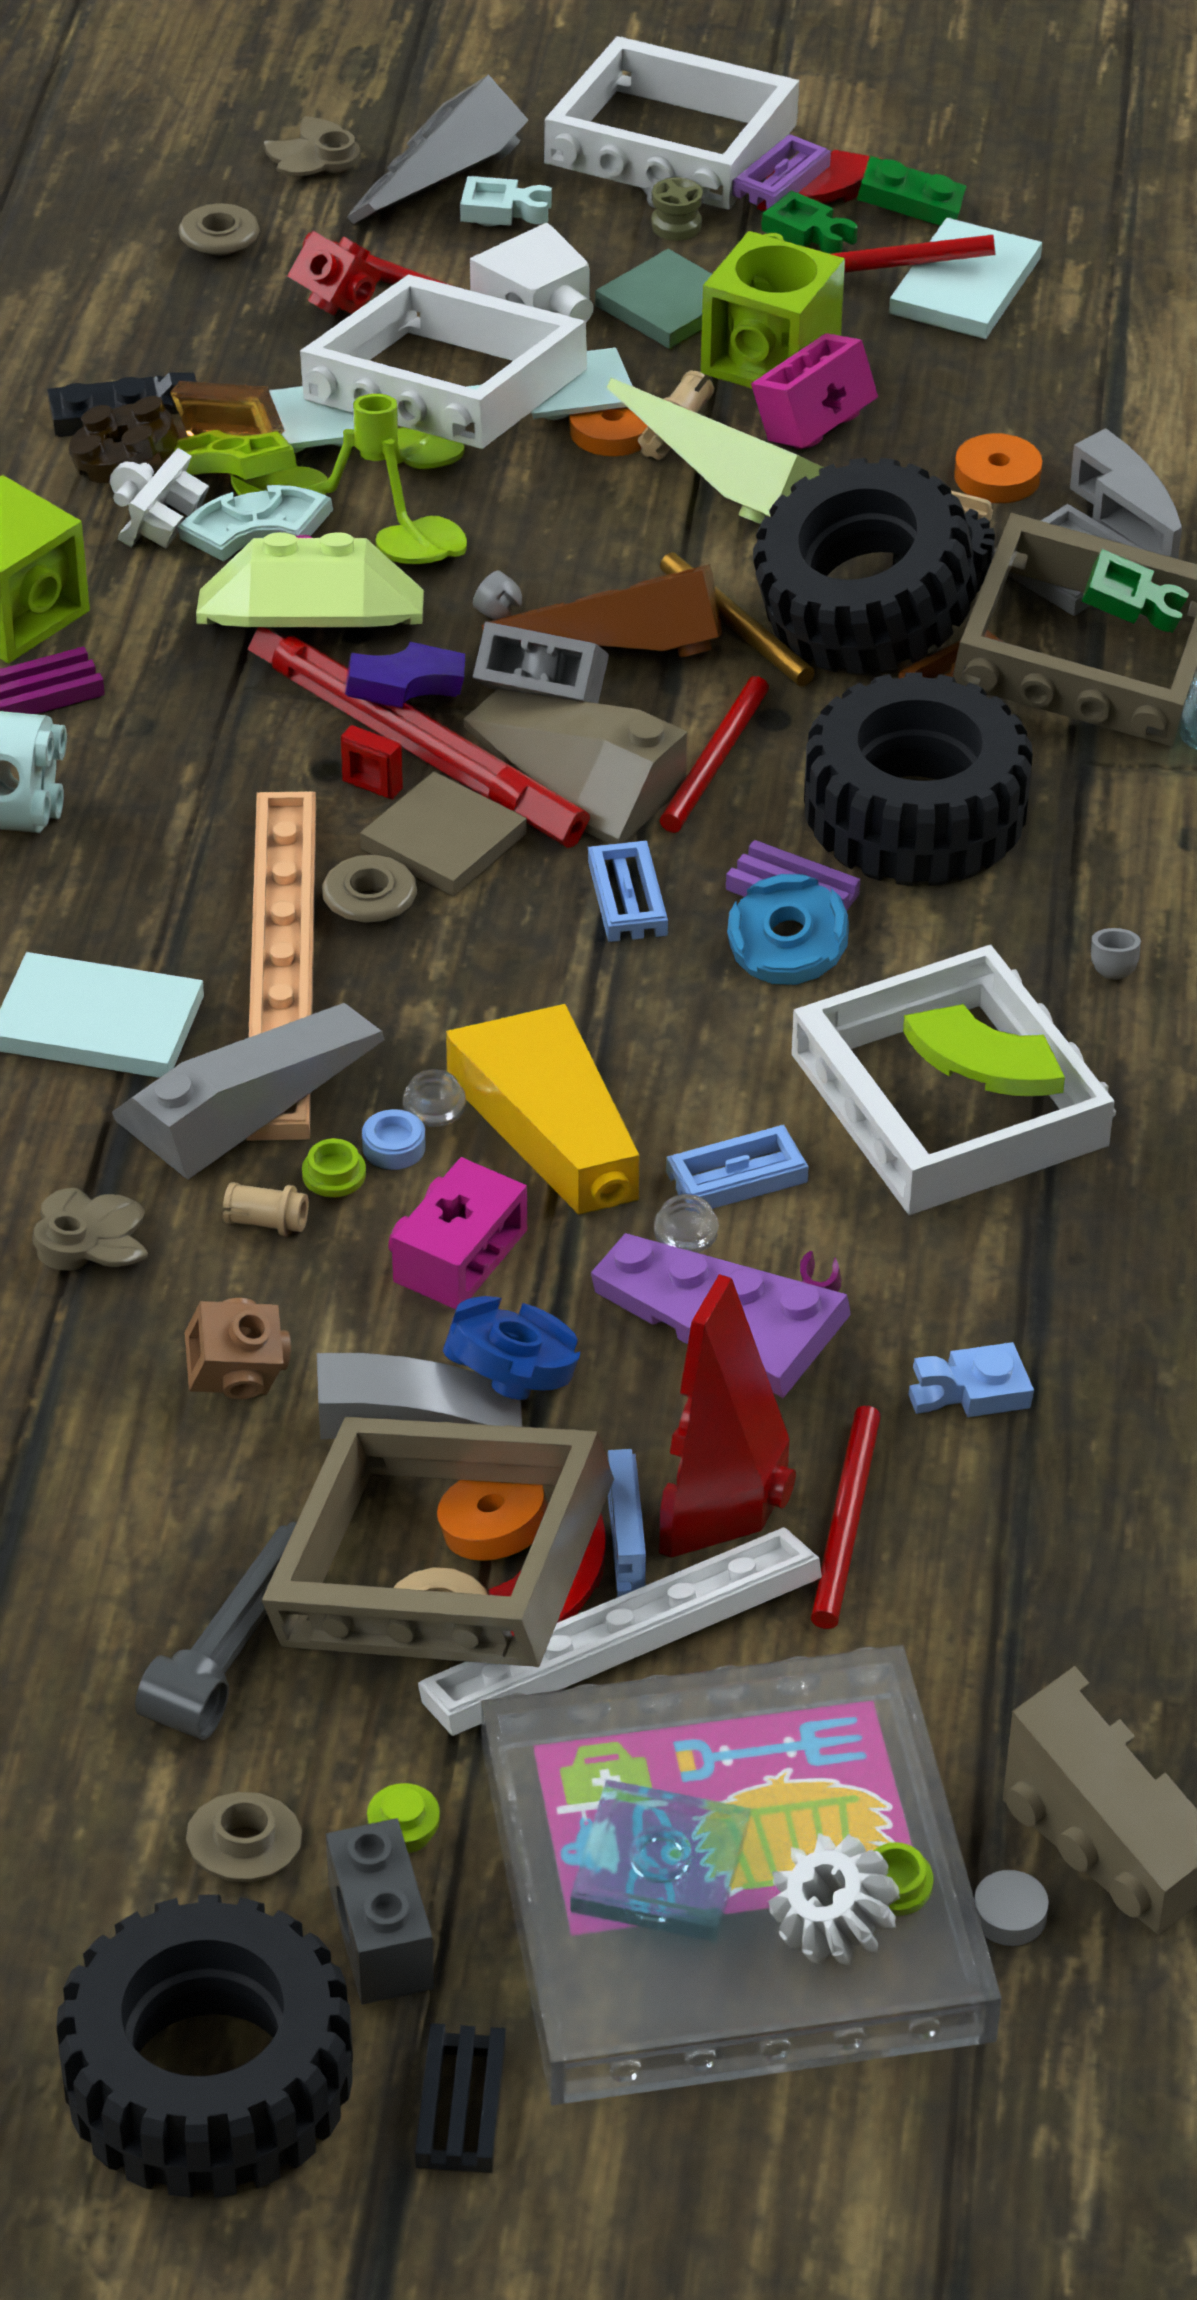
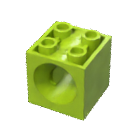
M748 231L703 284L701 373L752 389V382L825 333L841 336L845 258Z
M2 475L0 476V659L9 664L89 612L90 606L82 521Z

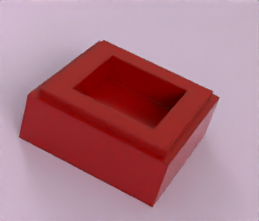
M350 725L341 735L342 781L393 800L403 789L402 743Z

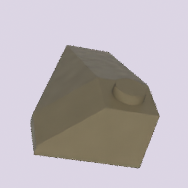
M497 689L464 718V728L495 757L507 764H514L528 777L587 811L590 815V820L584 832L609 844L625 843L674 797L686 778L687 731L639 709Z

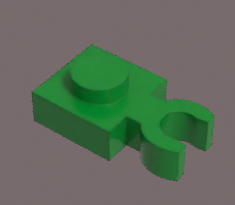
M792 190L762 213L761 231L778 233L782 235L786 242L804 247L813 242L819 245L822 252L828 254L842 252L843 241L851 245L857 243L858 225L855 222L846 218H833V208Z
M1101 549L1093 564L1081 602L1133 624L1136 622L1139 614L1144 615L1159 630L1173 633L1182 618L1183 613L1180 610L1186 602L1189 593L1176 585L1164 584L1159 586L1151 582L1154 574L1153 570Z

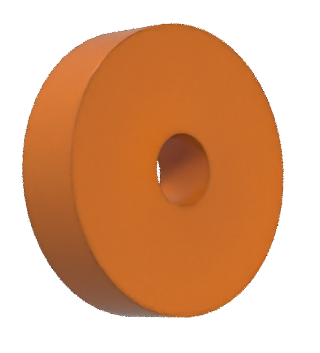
M628 407L570 414V436L575 444L585 451L602 456H624L642 449L638 439L647 425Z
M1001 433L983 434L967 440L956 452L955 482L967 495L987 499L991 503H1011L1029 497L1040 485L1042 456L1033 444L1020 437Z
M459 1480L441 1498L437 1509V1517L444 1540L449 1549L455 1554L471 1560H496L516 1554L533 1543L547 1509L548 1501L543 1485Z

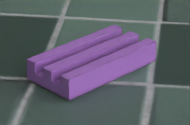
M789 134L733 179L732 195L741 199L745 194L749 193V202L755 205L760 204L765 199L766 209H769L792 190L798 193L830 166L831 151ZM796 151H799L797 155H795L792 159L789 160V158H791L796 153ZM775 171V173H773L769 178H767L764 182L761 183V181H763L767 176H769L772 172Z
M756 840L750 844L748 855L742 854L738 859L737 869L731 868L726 874V890L743 897L747 896V889L756 882L779 874H802L817 879L820 886L827 888L830 892L832 888L841 897L846 911L860 894L859 878Z

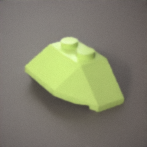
M278 532L269 534L264 538H253L200 589L196 623L215 624L216 622L224 626L376 627L393 626L398 623L422 624L424 590L367 538H353L349 534L340 532L328 533L321 538H297L290 533Z

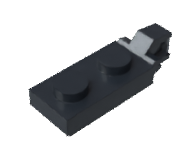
M169 372L165 377L157 375L145 378L125 377L118 381L93 384L72 383L65 387L47 389L54 433L58 437L74 436L84 426L81 421L82 415L89 409L99 405H108L114 409L136 403L148 396H158L162 399L165 409L171 414L197 412L200 408L199 390L195 373Z

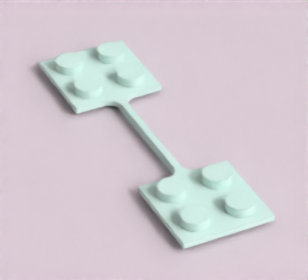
M616 347L587 351V370L531 412L533 419L559 420L569 416V414L627 407L607 388L610 378L632 386ZM481 385L468 386V388L477 389ZM303 386L251 393V399L262 434L278 431L294 448V453L300 452L307 447L331 444L342 446L343 431L354 429L352 412L305 400L303 398Z

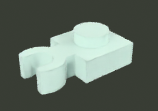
M467 176L460 203V222L478 223L488 227L496 225L511 226L513 217L532 224L548 223V208L552 206V188L544 185H533L522 189L518 188V180Z

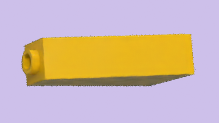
M566 1004L446 1031L447 1077L451 1085L578 1215L639 1200V1153Z

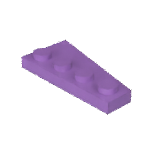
M627 1233L621 1237L591 1272L595 1293L652 1325L661 1321L676 1330L677 1339L688 1344L692 1319L718 1275L731 1277L772 1391L782 1398L786 1396L851 1315L847 1294Z

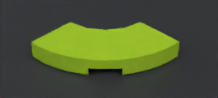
M964 1004L904 1015L903 1032L909 1043L928 1063L950 1077L955 1072L964 1077L986 1083V1091L1012 1096H1046L1064 1093L1065 1076L1044 1034L1019 1036L994 1030L977 1020Z

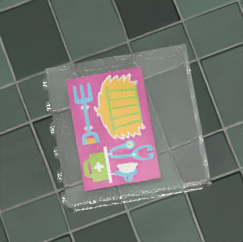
M904 1645L883 1648L864 1647L853 1652L815 1657L796 1656L777 1662L739 1667L729 1665L709 1671L671 1676L653 1675L641 1680L603 1685L584 1684L573 1689L528 1695L516 1693L504 1696L503 1698L481 1701L482 1749L551 2105L997 2042L1002 1998ZM819 1833L829 1836L836 1847L850 1834L861 1841L866 1852L872 1849L874 1851L879 1846L891 1842L911 1845L928 1861L933 1872V1890L928 1902L914 1913L895 1916L896 1928H876L872 1934L878 1942V1953L868 1951L859 1944L853 1947L850 1966L840 1964L832 1955V1952L818 1965L808 1960L802 1952V1947L799 1949L790 1948L779 1935L781 1922L775 1920L769 1909L768 1901L781 1893L773 1883L772 1872L792 1871L796 1865L790 1856L791 1847L803 1850L806 1855L815 1852Z

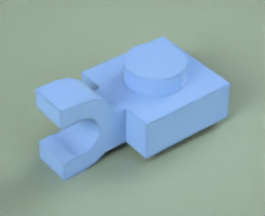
M1013 1342L950 1351L948 1363L937 1356L914 1358L913 1369L919 1384L910 1385L908 1395L916 1414L931 1412L945 1405L957 1403L962 1404L967 1417L1031 1408L1034 1389Z

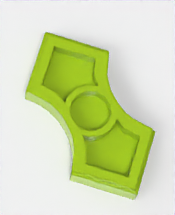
M216 429L181 438L174 449L175 451L179 448L192 456L186 470L190 475L227 473L248 480L297 467L294 448L278 431L240 436L225 434Z

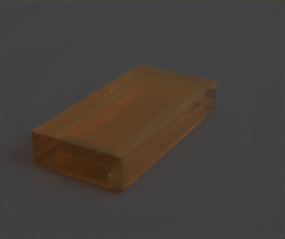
M179 381L170 392L188 436L216 429L225 434L240 436L259 435L275 431L283 434L285 431L268 387Z

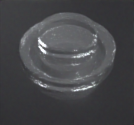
M430 1069L416 1074L403 1094L404 1111L416 1115L423 1122L424 1126L440 1127L455 1122L462 1116L466 1107V1096L463 1088L451 1073L444 1070Z
M681 1194L668 1199L654 1220V1234L659 1243L695 1253L708 1249L718 1237L719 1222L716 1214L712 1211L710 1204L706 1200L696 1195Z

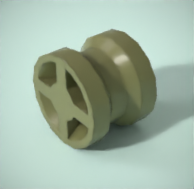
M678 177L667 178L655 184L652 189V203L657 209L651 217L653 232L659 237L675 241L695 237L702 227V216L697 210L703 200L701 186L695 181Z

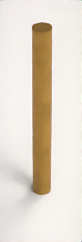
M674 552L665 555L660 563V569L666 575L693 568ZM715 587L720 620L798 686L803 687L809 684L814 677V669Z

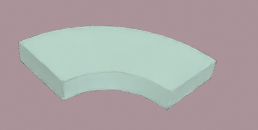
M267 485L268 491L252 492L235 497L233 492L222 495L195 510L177 528L181 540L224 562L239 549L244 548L253 538H264L269 534L278 532L290 533L295 536H311L333 511L332 501L326 495L305 488Z

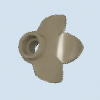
M303 117L300 125L301 138L284 141H264L266 154L273 162L278 164L277 171L291 176L313 175L323 170L332 174L343 173L356 165L360 160V147L355 142L354 135L351 132L342 129L336 123L315 117Z
M64 1188L48 1196L41 1204L40 1215L42 1219L34 1226L32 1242L37 1249L39 1260L51 1268L75 1270L83 1267L88 1260L108 1267H120L143 1261L148 1256L144 1246L136 1239L130 1237L142 1224L145 1216V1208L133 1199L122 1195L104 1194L91 1200L87 1194L78 1188Z

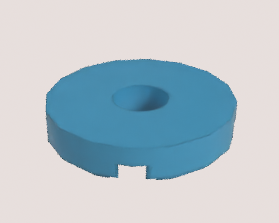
M779 874L760 880L747 889V896L742 898L738 905L736 900L729 912L727 934L736 962L752 977L771 984L796 985L819 978L838 963L848 945L849 921L841 897L832 888L830 892L827 888L820 886L817 879L807 875ZM787 920L797 921L804 926L800 932L792 936H780L773 932L776 925Z

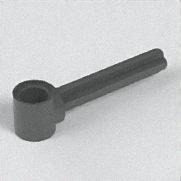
M290 1522L288 1526L283 1525L276 1530L191 1650L177 1651L172 1658L159 1655L150 1663L141 1679L136 1695L135 1709L138 1715L200 1740H206L212 1735L224 1714L228 1701L229 1684L225 1673L267 1615L262 1598L297 1522Z

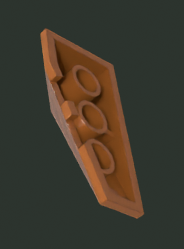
M710 564L641 581L627 589L607 590L576 599L575 602L553 604L488 621L595 643L598 646L659 651L677 648L679 657L711 650L710 639L717 638L722 634Z

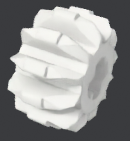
M819 1833L815 1852L806 1855L801 1849L791 1847L790 1856L796 1866L792 1871L772 1872L773 1883L781 1893L768 1901L770 1913L777 1922H781L779 1935L790 1948L795 1949L802 1947V1952L808 1960L818 1965L832 1952V1955L840 1964L850 1966L853 1947L859 1944L868 1951L878 1953V1942L872 1933L876 1928H896V1917L888 1905L900 1899L897 1884L891 1877L887 1876L889 1865L878 1851L874 1852L873 1849L866 1852L861 1841L850 1834L836 1847L829 1836Z

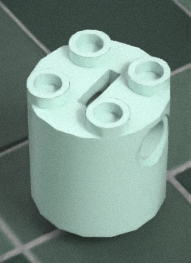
M0 711L1 830L41 833L48 824L49 818L59 819L61 816L64 790L62 784L55 783L56 760H63L65 756L67 731L65 725L53 724L52 718L47 715ZM9 762L19 772V781L11 774Z

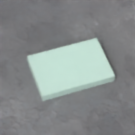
M946 218L930 242L994 234L996 255L913 265L890 297L889 314L986 339L1041 258L1042 242Z
M26 952L0 1008V1052L160 1078L175 1067L204 997L203 980Z

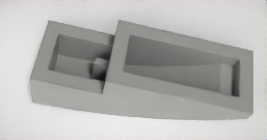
M1106 428L1074 444L1070 489L1094 505L1092 519L1144 550L1178 559L1182 526L1172 499L1150 466L1129 445Z
M317 1353L320 1440L335 1439L345 1417L522 1427L520 1400L511 1399L497 1393L491 1386L492 1380L479 1373L448 1364L404 1356L368 1353Z

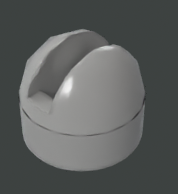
M499 570L492 572L482 581L473 598V607L486 617L494 620L513 615L509 611L510 607L514 605L520 608L522 604L520 587Z
M1108 928L1097 931L1093 934L1091 941V961L1096 971L1104 978L1112 980L1129 976L1135 971L1140 958L1141 939L1137 934L1126 929Z

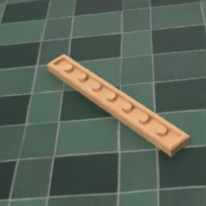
M316 792L257 793L249 1037L312 1015L316 854ZM311 1093L250 1135L247 1141L310 1140Z

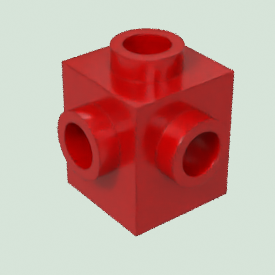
M312 231L287 276L312 291L307 301L335 316L339 308L353 314L363 307L373 296L375 286L381 278L383 271L366 262L370 251L343 236L338 245Z

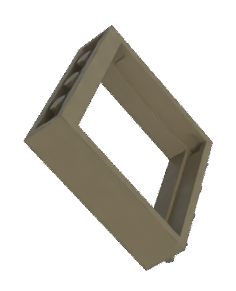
M1010 513L961 638L953 677L957 684L967 686L970 682L982 687L987 694L1173 747L1197 677V564ZM1101 549H1104L1153 570L1152 583L1159 586L1172 584L1189 593L1188 598L1180 610L1183 613L1181 620L1193 623L1171 689L984 637L1009 572L1084 593L1093 564Z
M345 1417L262 1598V1603L281 1647L540 1667L614 1481L598 1431ZM371 1474L556 1486L511 1597L323 1583Z

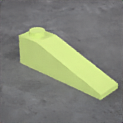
M610 378L607 388L724 497L742 504L738 515L761 524L765 516L770 517L769 509L781 495L788 497L791 494V487L794 483L805 476L809 480L818 476L819 469L823 468L790 451Z

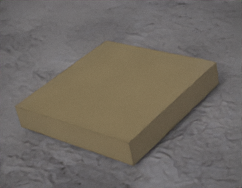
M433 771L360 832V848L373 855L395 859L404 864L413 876L454 897L527 834V818Z

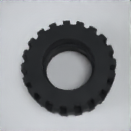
M866 458L849 460L850 465L835 468V465L832 464L819 469L818 476L810 480L805 476L794 483L791 487V494L788 497L781 495L769 509L770 517L765 516L756 534L757 543L753 548V563L768 620L772 624L776 637L786 646L790 647L804 661L810 663L815 659L816 667L836 672L838 667L846 668L847 673L851 675H866L867 669L880 668L883 673L897 669V663L910 659L914 663L926 657L929 647L934 644L940 647L953 635L952 625L959 627L971 610L969 603L976 597L978 586L976 577L978 570L964 509L959 498L952 495L951 488L940 478L934 475L929 477L927 470L911 463L904 468L895 459L880 458L879 463H868ZM885 552L904 556L891 568L867 578L845 580L828 577L839 565L861 555Z
M906 673L904 678L892 679L890 674L875 677L871 684L867 686L860 682L848 688L842 694V699L836 696L823 708L809 730L806 745L804 814L807 824L813 830L814 837L828 853L834 851V857L849 869L855 866L862 868L863 874L867 877L879 881L882 876L893 878L896 884L913 886V881H928L929 886L943 885L947 883L948 878L956 876L962 881L979 873L982 865L989 869L1006 855V852L1016 845L1022 836V828L1026 825L1033 758L1032 744L1027 738V730L1016 714L1011 715V710L1007 704L997 696L991 699L988 698L987 693L982 687L970 682L967 686L957 684L954 677L938 674L937 679L924 678L922 673ZM919 776L932 778L936 780L916 781L903 779L899 777Z
M198 1895V1903L179 1905L177 1898L156 1903L154 1905L155 1913L141 1918L139 1913L135 1912L116 1923V1935L113 1938L109 1939L104 1934L97 1938L83 1953L85 1967L78 1965L71 1970L63 1987L64 2002L58 2007L56 2029L65 2100L70 2106L71 2121L80 2138L89 2143L92 2142L93 2155L108 2169L117 2170L120 2166L125 2165L126 2180L145 2189L152 2190L155 2182L167 2185L168 2195L193 2198L194 2190L213 2189L214 2198L236 2195L237 2185L254 2181L256 2188H260L280 2179V2167L286 2163H289L295 2169L316 2153L315 2137L325 2140L331 2136L341 2120L340 2106L349 2100L353 2082L350 2005L348 2004L347 1985L341 1968L331 1963V1951L318 1936L308 1933L303 1937L302 1923L280 1910L274 1916L265 1914V1905L261 1902L240 1897L236 1905L222 1903L221 1895ZM206 2014L229 2015L247 2020L265 2030L273 2038L270 2044L257 2057L245 2065L225 2073L210 2076L175 2074L153 2065L139 2054L148 2041L167 2026L186 2018Z

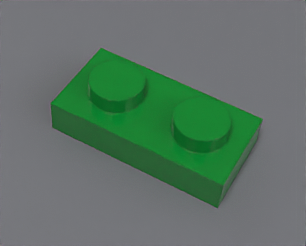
M870 156L857 200L941 226L946 218L957 220L966 185L954 182L944 175H931L906 167L896 160H883Z

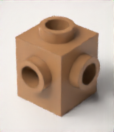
M231 1298L222 1302L200 1301L184 1332L188 1385L191 1392L224 1393L227 1397L233 1399H249L258 1395H267L280 1370L285 1371L289 1365L291 1354L290 1335L288 1331L280 1329L278 1305L256 1304L253 1300L247 1298Z

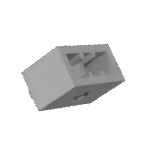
M485 621L473 678L489 689H502L598 703L609 654L595 643Z

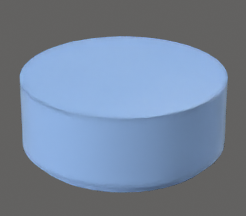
M391 1109L378 1112L368 1118L363 1125V1154L370 1163L379 1168L399 1170L416 1164L425 1153V1126L420 1118L408 1111Z

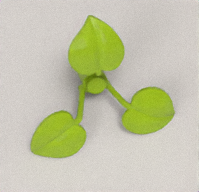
M367 394L354 400V429L343 431V445L329 479L324 473L303 466L248 480L231 474V484L238 495L268 491L267 485L300 487L326 495V493H332L337 490L352 447L355 446L360 450V456L366 460H386L396 515L400 525L386 527L378 532L375 546L393 562L424 564L439 561L446 557L462 556L467 550L465 533L451 520L440 516H426L412 522L406 512L397 464L402 462L418 469L446 466L463 457L464 444L406 427L398 428L397 401L388 395Z

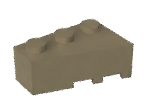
M1074 1666L1012 1711L1003 1801L1020 1823L1028 1827L1033 1826L1054 1844L1068 1865L1079 1872L1085 1871L1108 1891L1115 1904L1123 1913L1133 1918H1139L1153 1932L1159 1935L1197 1906V1809L1166 1772L1156 1780L1126 1746L1135 1737L1121 1719L1109 1726L1081 1693L1090 1683Z

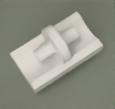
M177 448L154 476H152L154 474L153 468L147 463L137 464L126 461L116 467L110 475V484L115 493L113 499L121 507L129 505L128 510L131 516V520L119 533L118 540L131 548L142 535L165 549L171 544L178 534L177 527L183 522L185 517L170 509L167 505L169 504L189 516L202 506L209 489L207 484L186 472L192 457L191 455Z

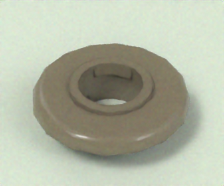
M217 203L193 209L183 217L178 231L180 239L188 247L209 255L223 256L248 247L257 239L260 228L257 218L249 210L233 204Z
M361 855L341 861L332 868L322 884L323 900L331 911L343 918L359 922H378L396 917L413 904L417 895L416 879L410 870L395 859L379 855ZM364 891H377L378 893H375V894H363V893H361V892H364Z
M235 1792L215 1797L198 1808L188 1822L186 1843L193 1860L208 1874L230 1882L251 1883L271 1878L291 1864L300 1850L302 1829L295 1813L281 1801L261 1793ZM240 1827H248L261 1833L250 1838H237L227 1832Z

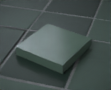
M666 249L596 289L595 305L670 349L702 330L703 284L712 273L674 251Z

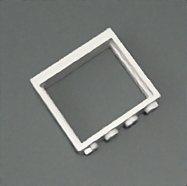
M617 36L545 118L544 163L641 188H653L659 181L667 178H687L701 186L703 191L702 203L729 210L738 199V197L732 195L733 179L789 135L796 126L799 80ZM623 71L631 72V77L623 75ZM616 91L748 124L724 154H719L591 121ZM720 185L723 186V195L710 192V188L717 190Z
M408 274L300 350L303 398L353 413V402L358 397L367 394L388 395L397 401L398 426L483 449L587 370L586 321ZM407 333L505 358L513 362L477 389H472L369 360ZM474 422L475 433L465 431V426Z
M991 944L794 1009L791 1055L908 1215L1109 1146L1112 1118L1116 1115V1110L1114 1109V1100L1108 1093V1085L1105 1082L1098 1081L1084 1063L1079 1048L1073 1042H1068L1053 1024L1052 1017L1045 1005L1042 1003L1037 1004L1023 986L1017 970H1011ZM964 1004L968 1010L980 1006L995 1027L1001 1032L1019 1036L1044 1034L1065 1076L1064 1093L1049 1095L1060 1110L932 1154L927 1153L851 1050L903 1032L904 1015Z

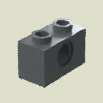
M398 1818L326 1833L329 1889L361 2005L434 1989L433 1937Z

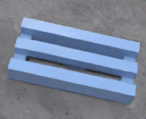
M647 841L588 847V864L608 942L620 941V932L630 931L632 939L644 938V929L654 928L656 937L668 936V918ZM628 857H635L649 912H639L626 862ZM612 859L625 914L618 915L604 860Z
M784 1125L666 1157V1173L670 1181L676 1180L675 1189L680 1198L685 1197V1207L690 1215L808 1182L809 1166Z
M632 1449L608 1450V1462L614 1477L608 1493L617 1597L645 1586L646 1551L636 1454H632Z

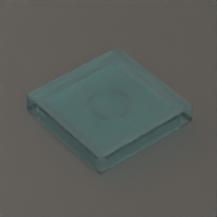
M606 1779L570 1896V1912L717 1942L749 1827L750 1808Z

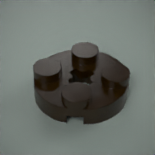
M148 396L136 403L114 409L108 405H99L89 409L81 417L84 426L74 434L70 441L69 453L80 475L85 471L90 481L110 483V475L123 462L145 463L146 460L154 457L158 452L162 461L166 459L176 448L179 434L171 413L165 409L162 399L158 396Z

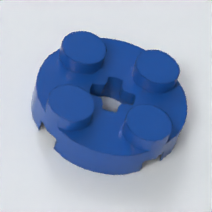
M473 1297L457 1305L443 1348V1353L449 1360L468 1366L475 1372L491 1379L492 1388L502 1396L511 1399L524 1400L530 1396L531 1390H553L569 1384L578 1363L580 1351L574 1352L578 1339L575 1333L561 1320L542 1309L522 1303L519 1314L509 1310L498 1309L502 1299L499 1297Z

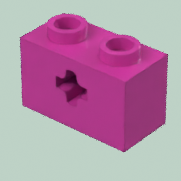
M825 333L751 383L768 441L790 445L795 449H806L815 446L822 441L825 433L840 423L853 420L860 414V409L878 398L862 340Z
M460 1157L444 1177L439 1176L432 1181L427 1189L424 1200L409 1217L404 1216L399 1219L394 1226L388 1243L389 1251L392 1252L393 1282L456 1310L458 1304L474 1295L526 1233L527 1185Z

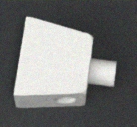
M547 222L470 258V291L585 320L586 323L593 313V303L589 300L590 268L587 261Z

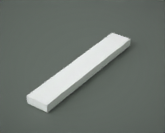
M784 1527L558 1622L540 1667L464 1662L423 1679L421 1682H418L422 1704L454 1736L822 1578L819 1557Z

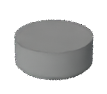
M1016 1870L994 1872L985 1877L976 1889L973 1908L974 1922L978 1930L995 1943L1007 1946L1029 1943L1036 1939L1045 1928L1049 1905L1048 1895L1043 1885L1027 1873Z

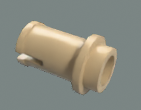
M231 1182L226 1189L223 1207L231 1208V1211L225 1210L223 1212V1219L226 1224L238 1223L278 1229L280 1236L288 1237L292 1231L302 1232L306 1225L309 1208L307 1194L298 1193L297 1188L293 1185L285 1186L282 1191L245 1186Z

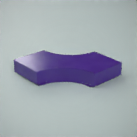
M410 642L405 650L391 655L375 656L351 653L345 694L348 697L402 708L407 700L422 695L457 697V695H460L464 680L465 654Z

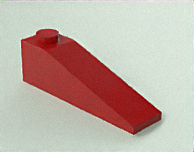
M721 1274L716 1278L691 1322L680 1394L688 1397V1400L681 1415L679 1428L672 1435L670 1454L681 1457L677 1472V1485L668 1483L665 1486L660 1507L659 1553L671 1558L762 1531L774 1507L783 1509L787 1505L796 1480V1471L788 1468L790 1438L736 1287L731 1277Z

